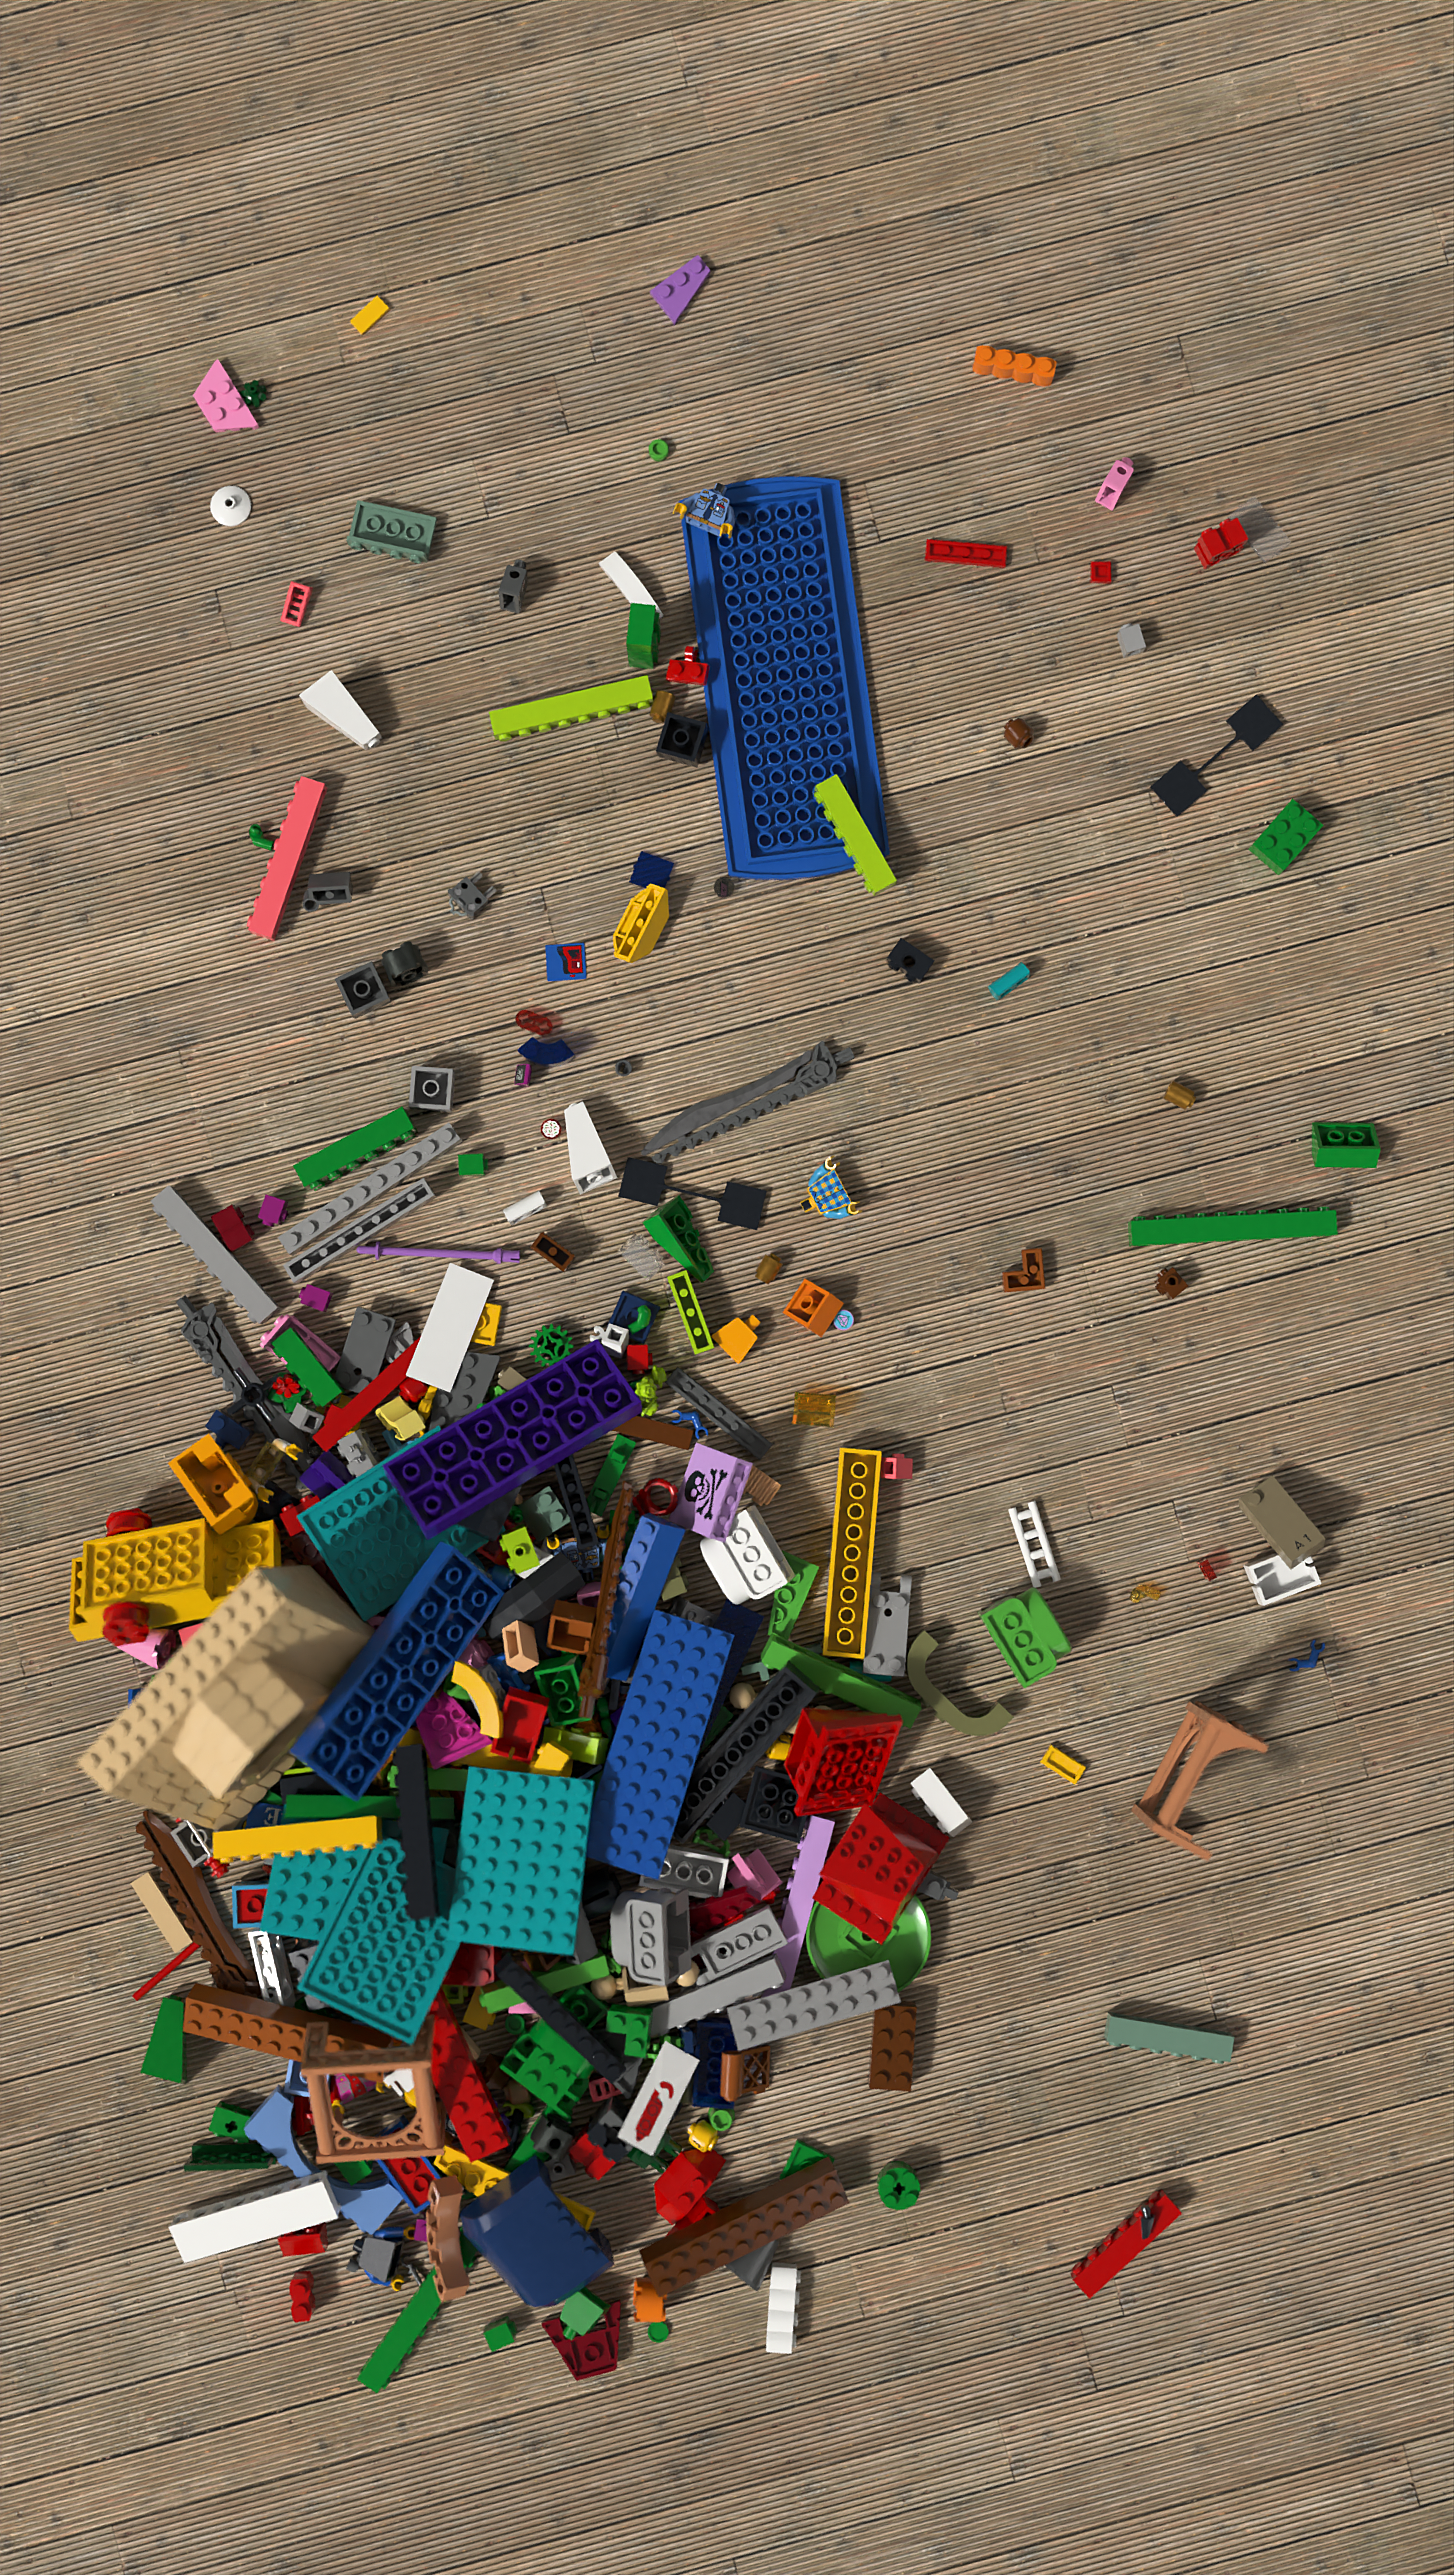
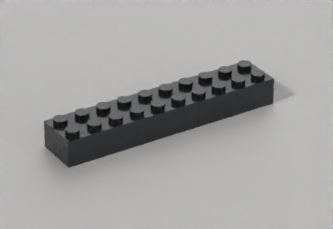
M789 1660L694 1766L673 1832V1836L681 1844L691 1836L818 1693L820 1687Z

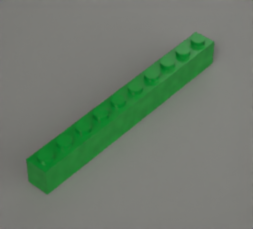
M1318 1207L1317 1211H1309V1208H1297V1212L1290 1213L1289 1209H1278L1276 1213L1268 1214V1210H1258L1256 1214L1248 1215V1211H1238L1232 1216H1227V1212H1218L1213 1217H1207V1213L1194 1214V1218H1187L1186 1214L1174 1215V1219H1166V1215L1153 1216L1154 1220H1146L1145 1216L1133 1217V1221L1128 1222L1129 1247L1338 1235L1336 1210H1330V1207Z

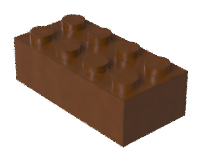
M901 2001L900 2003L873 2010L868 2074L869 2089L911 2092L917 2013L915 2002Z

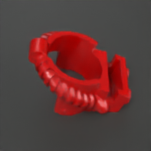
M654 1478L644 1485V1489L639 1490V1494L632 1498V1503L637 1507L640 1517L647 1513L656 1516L669 1515L676 1509L678 1504L677 1492L679 1491L676 1485H671L668 1480ZM654 1485L663 1486L670 1491L672 1496L668 1507L661 1508L652 1502L651 1490Z

